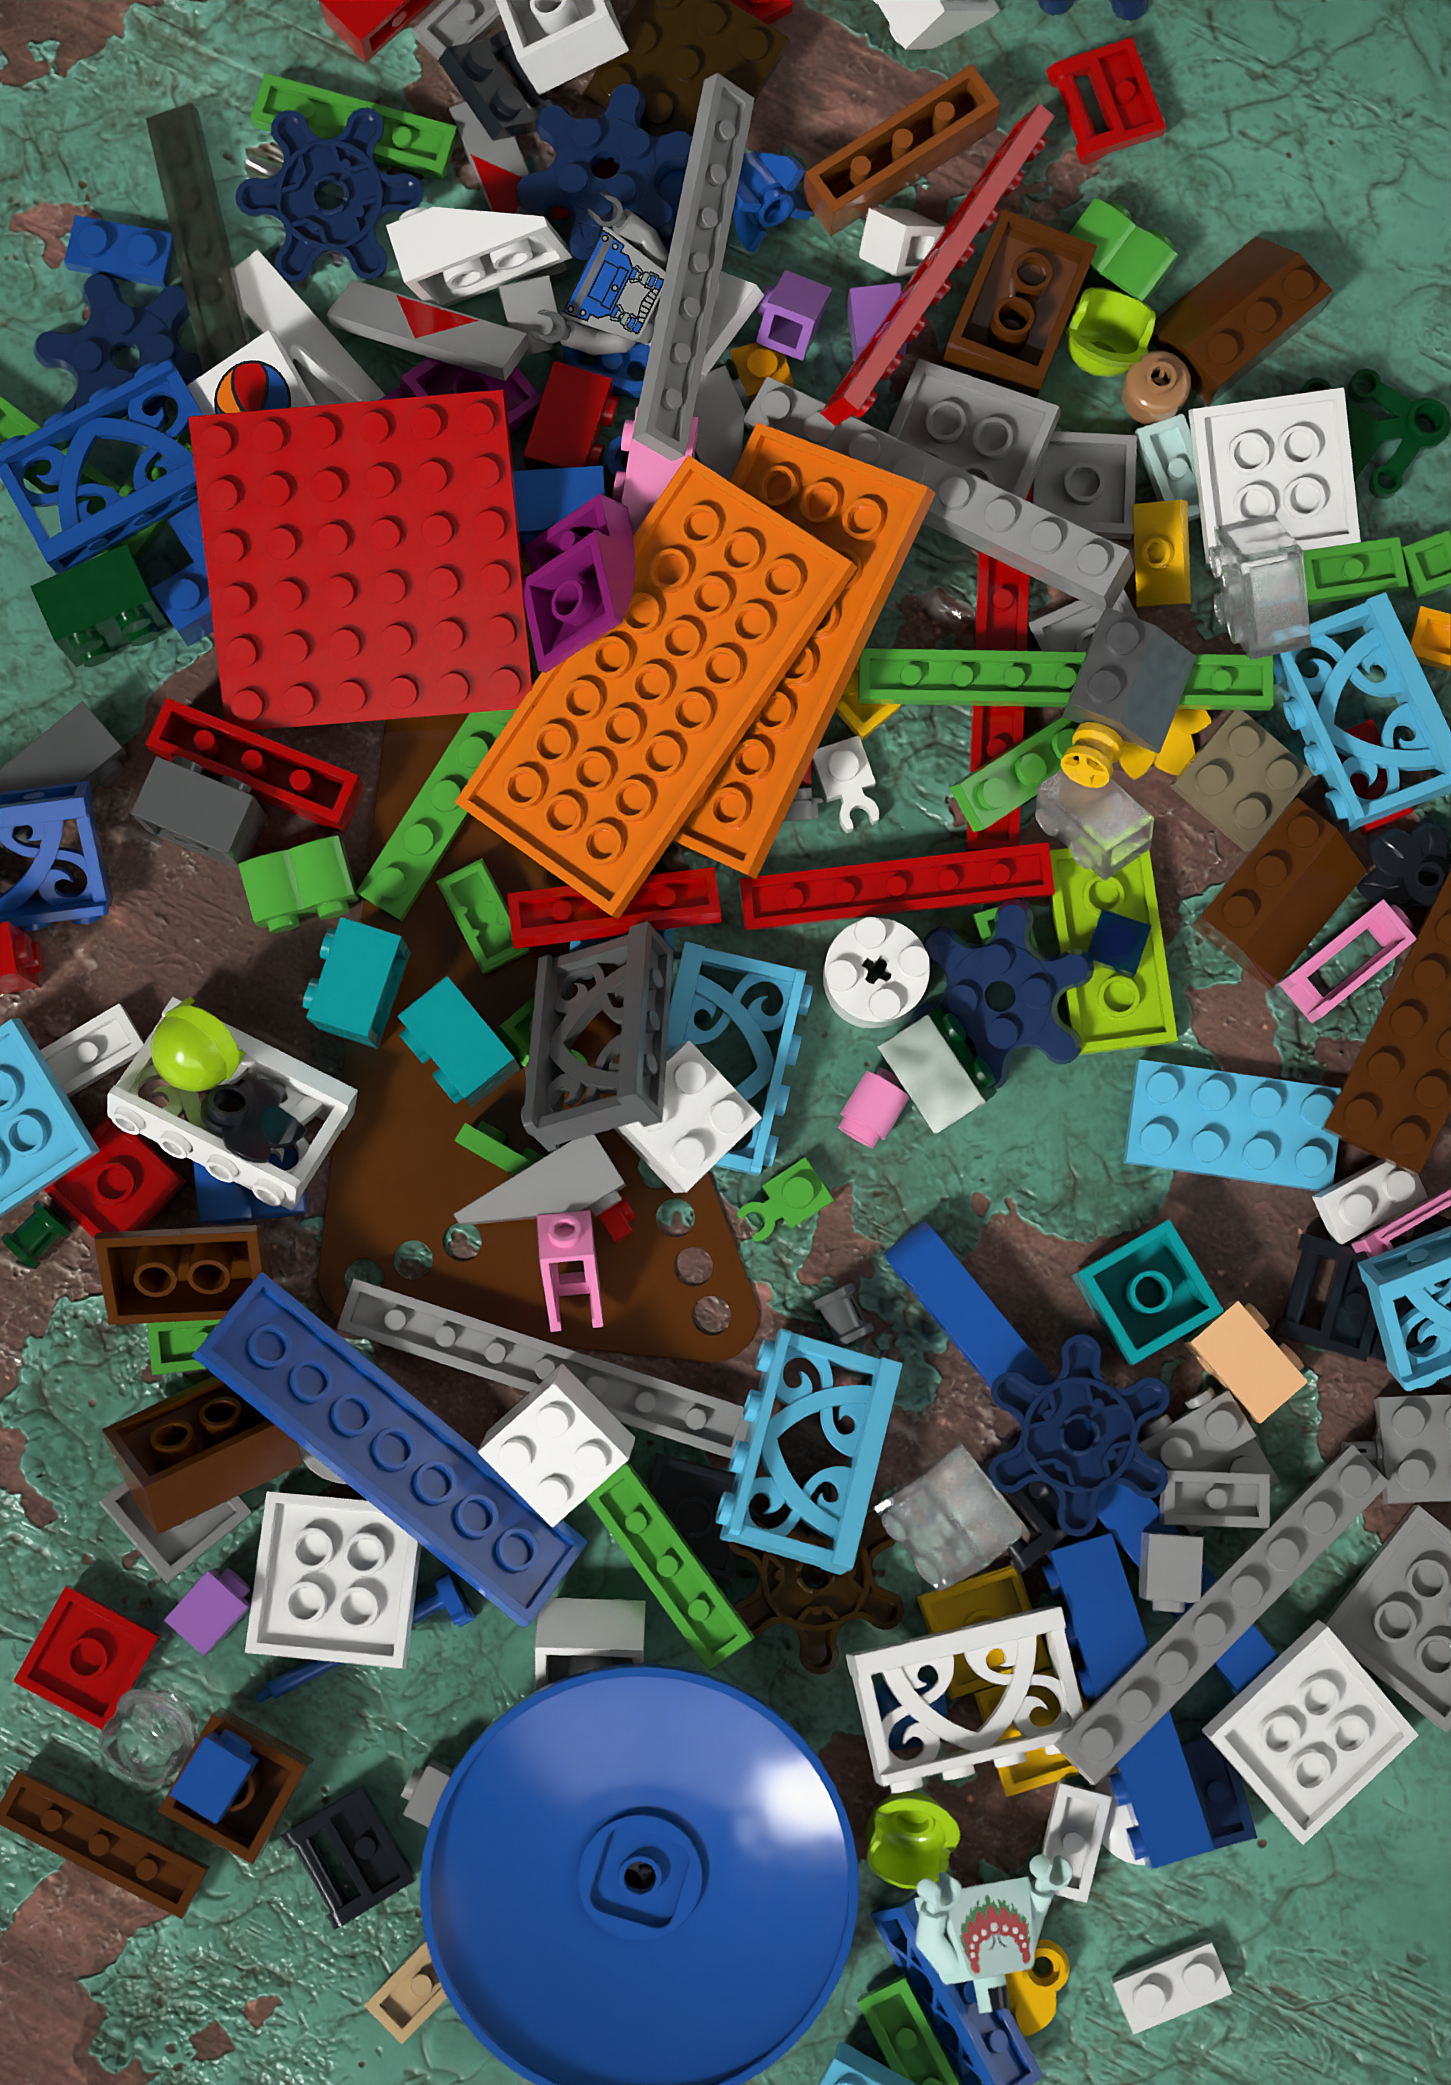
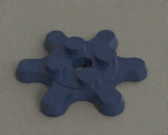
M622 84L616 87L609 98L607 111L595 120L591 118L575 120L568 111L556 105L544 108L537 118L536 129L539 137L554 149L555 160L546 170L524 176L515 191L519 206L527 212H541L551 207H561L570 212L574 223L572 231L568 236V246L574 257L580 260H588L603 229V226L596 223L588 214V208L593 210L598 216L606 215L611 209V201L599 193L600 191L606 190L612 193L621 202L623 210H630L653 227L661 239L668 238L674 232L677 211L661 197L659 189L666 175L676 170H685L687 168L693 137L682 131H675L668 135L657 137L650 136L642 130L641 119L646 110V99L644 94L631 84ZM610 157L620 165L618 172L608 179L595 177L592 172V168H595L603 161H608Z
M370 108L355 110L348 117L342 133L331 139L319 138L313 134L307 120L301 113L294 110L280 112L271 124V133L273 139L283 152L284 161L282 168L277 175L271 178H250L243 181L236 190L235 199L237 206L248 216L259 217L268 215L278 218L283 223L286 238L282 248L276 255L275 268L286 281L300 282L306 279L311 273L316 259L323 253L330 251L339 252L344 255L350 262L353 272L358 277L364 280L379 278L385 273L388 266V257L376 239L375 229L377 222L383 215L389 212L405 213L408 210L418 208L424 196L421 183L411 174L387 175L376 167L373 160L374 149L383 136L384 122L375 110ZM334 183L340 185L344 191L343 205L340 204L332 210H323L318 204L319 191L327 184Z
M105 274L92 275L83 284L82 297L89 310L87 324L79 331L70 334L57 331L41 333L33 346L34 355L42 366L50 369H64L75 377L77 384L76 393L61 410L71 412L89 403V398L98 390L107 386L118 387L134 378V374L138 369L154 361L162 363L172 359L186 386L219 364L209 354L188 352L182 348L178 341L180 326L194 311L195 302L188 289L179 285H170L165 287L151 304L144 307H132L123 301L116 281ZM123 348H137L140 353L139 361L133 368L128 370H120L114 367L113 358L116 349L119 351ZM165 395L146 404L143 408L146 415L153 416L160 411L161 406L163 407L165 419L161 428L157 430L160 432L170 420L165 410L168 396Z
M1010 899L998 907L995 914L994 932L983 943H968L949 927H937L926 934L923 946L929 956V961L938 965L944 971L947 978V987L944 994L938 1000L917 1007L910 1021L911 1024L938 1006L942 1007L945 1014H953L961 1023L967 1040L972 1044L974 1057H981L990 1067L995 1077V1083L992 1084L995 1089L1001 1088L1006 1083L1009 1076L1010 1059L1020 1048H1037L1056 1064L1071 1063L1078 1057L1082 1047L1080 1035L1061 1020L1058 1014V1002L1065 991L1088 983L1093 977L1095 970L1093 959L1087 952L1081 949H1069L1056 956H1045L1037 952L1030 939L1031 928L1034 923V913L1026 902L1019 899ZM1005 981L1013 987L1015 1001L1008 1010H997L990 1006L991 1004L987 999V991L992 983Z
M1084 1334L1073 1335L1062 1346V1371L1059 1377L1051 1384L1044 1386L1035 1385L1019 1373L1005 1372L1000 1374L991 1386V1397L994 1403L1000 1409L1016 1417L1020 1424L1021 1435L1019 1442L1013 1449L999 1454L992 1460L988 1472L990 1482L996 1489L1007 1493L1019 1491L1023 1486L1033 1481H1042L1049 1484L1058 1496V1524L1063 1531L1073 1536L1086 1535L1095 1527L1098 1517L1096 1510L1097 1498L1100 1492L1107 1486L1114 1484L1124 1485L1140 1497L1154 1498L1165 1490L1168 1483V1473L1165 1467L1159 1461L1143 1453L1137 1438L1139 1428L1145 1421L1160 1415L1166 1410L1170 1400L1168 1388L1162 1381L1152 1377L1139 1379L1127 1388L1117 1389L1108 1385L1100 1373L1102 1355L1100 1346L1095 1339ZM1074 1419L1086 1421L1093 1431L1091 1443L1083 1450L1070 1449L1064 1440V1428Z

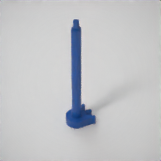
M449 1571L436 1578L435 1583L438 1591L414 1604L412 1626L445 1608L453 1624H457L459 1628L476 1618L459 1582L452 1572ZM308 1660L267 1682L268 1687L256 1692V1698L259 1702L271 1696L276 1699L342 1663Z

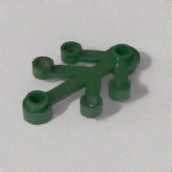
M1361 369L1353 375L1348 383L1347 390L1350 398L1361 404L1374 401L1396 418L1378 421L1346 400L1350 447L1353 448L1351 457L1354 482L1381 442L1402 439L1388 464L1378 467L1368 483L1370 492L1376 498L1389 499L1400 489L1403 481L1402 475L1420 449L1434 448L1445 440L1451 429V417L1441 402L1431 398H1420L1412 402L1381 382L1379 375L1375 371ZM1311 378L1305 382L1299 394L1307 393V390L1311 388H1316L1320 391L1332 388L1322 378ZM1363 379L1370 382L1372 392H1361L1356 385V381ZM1419 418L1428 420L1431 423L1432 431H1421L1416 425V420ZM1378 476H1389L1393 481V488H1382L1378 483Z

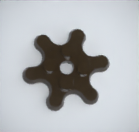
M816 1473L803 1474L796 1480L801 1490L805 1483ZM822 1482L815 1489L810 1500L815 1503L817 1497L822 1492L823 1498L831 1503V1486L829 1482ZM874 1510L866 1515L853 1569L842 1575L827 1571L825 1581L816 1588L807 1587L799 1576V1571H801L805 1562L733 1541H727V1544L734 1553L744 1556L754 1563L759 1575L758 1585L755 1590L747 1597L738 1600L733 1605L734 1609L754 1637L761 1635L774 1624L783 1623L790 1625L796 1630L800 1639L799 1657L803 1667L813 1674L821 1675L828 1673L838 1662L837 1635L840 1628L846 1622L853 1619H862L869 1622L875 1628L888 1630L897 1626L903 1618L904 1605L901 1598L896 1593L879 1586L872 1573L873 1561L876 1556L884 1549L893 1546L900 1535L898 1519L887 1510ZM750 1517L754 1524L762 1529L776 1528L763 1525L756 1518ZM801 1519L798 1520L789 1534L785 1536L825 1549L828 1540L807 1526Z

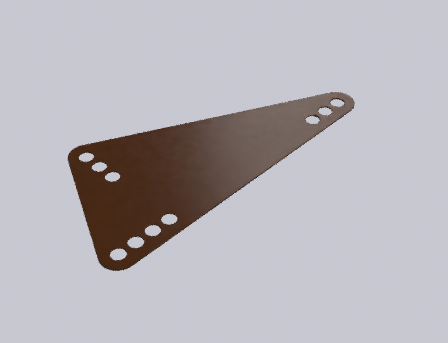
M469 713L385 720L367 874ZM470 814L402 922L366 899H363L361 924L401 936L410 949L411 954L379 1048L376 1049L346 1039L341 1082L357 1089L358 1092L354 1115L345 1130L340 1132L333 1144L317 1274L320 1296L326 1307L335 1316L340 1318L349 1293L345 1283V1274L348 1267L357 1260L370 1259L375 1261L383 1271L384 1280L382 1288L561 1347L708 1363L729 1360L741 1353L753 1339L758 1325V1306L709 1173L707 1172L687 1192L674 1193L668 1186L660 1189L648 1187L641 1181L638 1174V1165L642 1158L614 1129L596 1133L595 1136L626 1184L618 1192L621 1191L637 1218L628 1223L634 1234L616 1244L598 1215L595 1216L591 1211L601 1289L603 1327L593 1328L590 1293L559 1296L561 1331L551 1332L539 1258L537 1218L473 1224L479 1231L482 1239L478 1254L470 1260L457 1261L449 1257L445 1252L443 1246L444 1235L452 1225L459 1223L454 1214L514 1177V1175L454 1141L464 1123L477 1129L481 1120L508 1135L504 1145L522 1155L526 1146L544 1157L556 1150L547 1151L533 1136L527 1133L523 1126L521 1109L525 1105L527 1079L525 1067L516 1058L515 1060L521 1070L474 1108L465 1099L455 1104L432 1076L439 1069L432 1058L425 1064H422L399 1036V1033L406 1026L398 1018V1015L448 976L495 1033L499 1026L532 997L535 998L533 983L537 978L539 957L549 954L552 958L568 954L570 951V942L528 947L529 953L483 975L436 881L483 859L508 909L507 893L569 885ZM595 978L579 982L585 985L589 991L596 985ZM575 984L573 990V998L577 995L578 987ZM615 998L613 1000L615 1008H622L624 1000L620 1003ZM601 1010L583 1030L571 1049L582 1054L589 1066L595 1067V1063L605 1046L621 1034L622 1025L612 1021ZM620 1054L613 1060L616 1064H619ZM585 1088L582 1098L575 1105L568 1107L564 1103L563 1110L577 1107L584 1099L587 1088ZM569 1092L564 1094V1102L568 1098ZM601 1093L599 1100L615 1095ZM568 1142L561 1143L560 1147L564 1146ZM681 1199L692 1207L695 1214L694 1225L684 1236L670 1237L658 1228L656 1214L659 1207L665 1201ZM420 1241L427 1245L432 1253V1267L422 1278L407 1279L401 1276L395 1268V1253L405 1242ZM691 1247L706 1251L713 1263V1271L710 1278L698 1286H689L682 1283L674 1271V1263L678 1254L684 1249ZM583 1260L557 1262L559 1274L585 1272ZM704 1297H719L730 1308L731 1321L728 1327L717 1335L704 1334L693 1323V1308Z

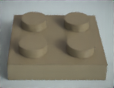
M1231 710L1169 787L1244 852L1252 851L1313 774L1309 767L1243 710Z

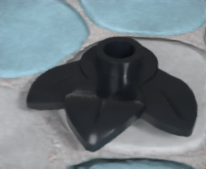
M1423 818L1416 824L1411 834L1393 827H1381L1368 832V849L1377 869L1365 876L1357 884L1358 892L1374 904L1384 899L1389 906L1396 905L1401 907L1411 901L1422 906H1432L1451 867L1446 861L1450 844L1444 830L1433 821ZM1426 872H1433L1439 877V880L1433 886H1424L1419 882L1420 876Z
M251 1079L240 1086L231 1084L219 1085L206 1095L201 1104L200 1115L204 1124L211 1130L221 1133L225 1147L245 1161L267 1163L270 1159L271 1148L288 1147L302 1139L306 1133V1128L295 1117L279 1107L286 1086L279 1082L266 1079Z

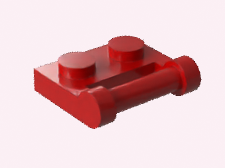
M1132 37L1060 60L1047 68L1046 74L1050 85L1058 89L1078 142L1075 146V151L1080 164L1093 163L1103 158L1106 154L1164 135L1166 125ZM1088 75L1109 130L1098 135L1095 133L1076 82L1077 78Z

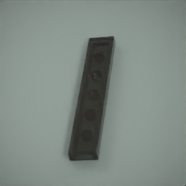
M189 103L147 117L146 122L203 374H205L250 343L251 339L199 112L193 103Z

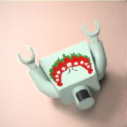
M1044 1854L1033 1857L1030 1862V1870L1037 1879L1030 1883L1028 1877L961 1889L960 1883L944 1872L939 1873L938 1884L928 1878L918 1883L917 1892L920 1897L914 1898L919 1914L915 1938L916 1946L939 1973L945 1985L973 1980L979 2013L1011 2008L1005 1974L1033 1967L1035 1962L1034 1953L1044 1918L1054 1896V1891L1066 1887L1073 1876L1071 1864L1060 1855L1054 1857L1053 1863Z

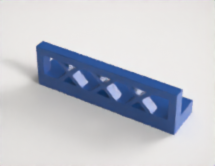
M918 1892L904 1901L883 1905L871 1912L870 1915L901 1975L907 1974L963 2085H980L974 2072L979 2076L983 2085H1033L1044 2077L1009 2009L979 2013L973 1980L945 1985L939 1973L916 1946L915 1938L919 1914L914 1898L920 1897ZM894 1919L898 1920L906 1937L902 1935ZM923 1974L927 1976L931 1986L927 1983ZM949 2024L953 2026L956 2034L953 2033Z

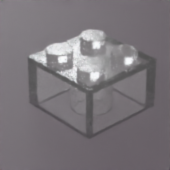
M1272 514L1214 527L1216 546L1209 547V561L1214 577H1219L1221 593L1214 595V607L1219 624L1227 625L1232 643H1239L1250 660L1311 647L1303 550L1278 518Z
M962 1444L916 1471L873 1507L882 1518V1524L887 1533L895 1540L900 1541L914 1559L918 1573L924 1580L933 1584L938 1592L987 1567L1028 1531L1027 1527Z

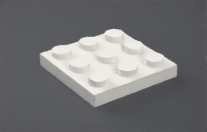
M1344 387L1188 410L1206 564L1361 542Z
M267 1491L245 1653L406 1669L422 1545L369 1501Z
M1319 1619L1202 1729L1302 1845L1418 1736L1416 1731L1330 1628Z

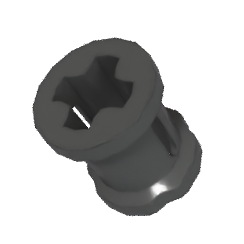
M853 1283L811 1302L813 1310H820L833 1337L830 1344L838 1347L875 1330L872 1323L865 1322L852 1295L856 1290Z

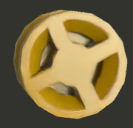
M1097 722L1082 723L1073 734V746L1065 751L1061 759V767L1071 780L1080 785L1091 788L1103 787L1109 782L1113 774L1112 763H1116L1124 751V742L1115 730Z

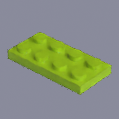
M1148 838L1050 850L1055 895L1049 897L1058 955L1069 949H1081L1091 956L1095 967L1093 977L1088 983L1081 987L1069 989L1064 993L1068 1026L1076 1030L1082 1041L1081 1052L1078 1056L1176 1043L1178 1036Z

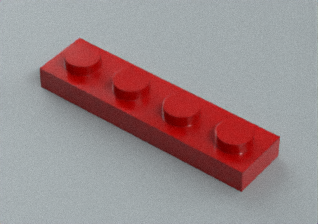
M715 867L648 875L619 919L609 915L571 886L507 893L514 949L629 934L630 926L646 921L656 931L722 922Z

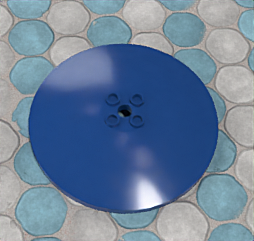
M649 1663L619 1664L570 1675L536 1690L500 1715L472 1743L456 1765L445 1785L430 1822L423 1851L420 1877L421 1915L425 1940L433 1967L446 1996L460 2019L477 2040L499 2061L535 2085H742L766 2070L794 2046L811 2027L835 1989L848 1958L856 1927L859 1900L858 1862L846 1810L831 1776L803 1736L777 1711L738 1686L703 1672L678 1666ZM646 1862L653 1867L656 1878L649 1887L635 1889L627 1883L624 1873L632 1863Z

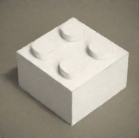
M496 0L516 58L538 95L629 51L610 0Z
M689 1040L677 1044L667 1053L663 1122L643 1127L639 1122L614 1128V1130L674 1193L687 1192L762 1117Z
M562 1363L487 1431L478 1453L553 1528L629 1460L635 1437Z

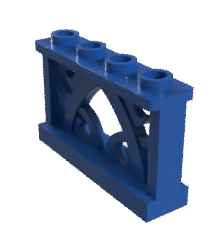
M172 359L162 363L160 361L148 363L136 371L133 379L118 387H104L89 398V403L72 412L68 410L58 412L45 421L43 428L28 436L18 435L12 437L0 445V478L37 542V546L46 562L56 574L88 561L198 500L193 455L176 440L188 427V417L201 416L203 414ZM163 395L173 398L178 404L176 421L164 434L157 431L164 423L165 412L163 407L161 406L160 411L153 416L146 415L143 410L146 404ZM126 415H129L130 421L123 420L121 418ZM98 439L127 441L147 448L139 457L134 469L133 484L135 492L123 498L114 489L105 485L94 483L80 485L86 461ZM69 447L65 456L61 451ZM159 455H162L164 458H161L155 464V467H162L166 469L167 473L154 482L150 481L146 476L147 470L151 463ZM43 460H48L52 465L49 473L36 476L45 484H59L58 491L49 494H38L28 490L24 484L25 471ZM89 496L102 497L106 501V506L104 509L91 515L88 512L89 506L92 504L91 500L79 503V499ZM58 505L62 532L50 537L34 507Z
M90 781L0 792V841L17 854L35 857L25 874L6 892H0V923L9 921L14 926L20 927L22 931H37L48 927L51 922L71 920L73 924L82 925L96 922L103 915L108 914L113 896L109 887L94 815ZM65 820H77L83 852L72 848L60 847ZM31 826L33 834L28 836L27 840H42L41 845L29 844L18 840L14 835V827ZM55 859L73 862L85 872L87 885L84 890L70 893H61L57 890L55 883L58 880L66 879L73 882L74 879L65 868L52 866ZM38 889L41 896L30 898Z

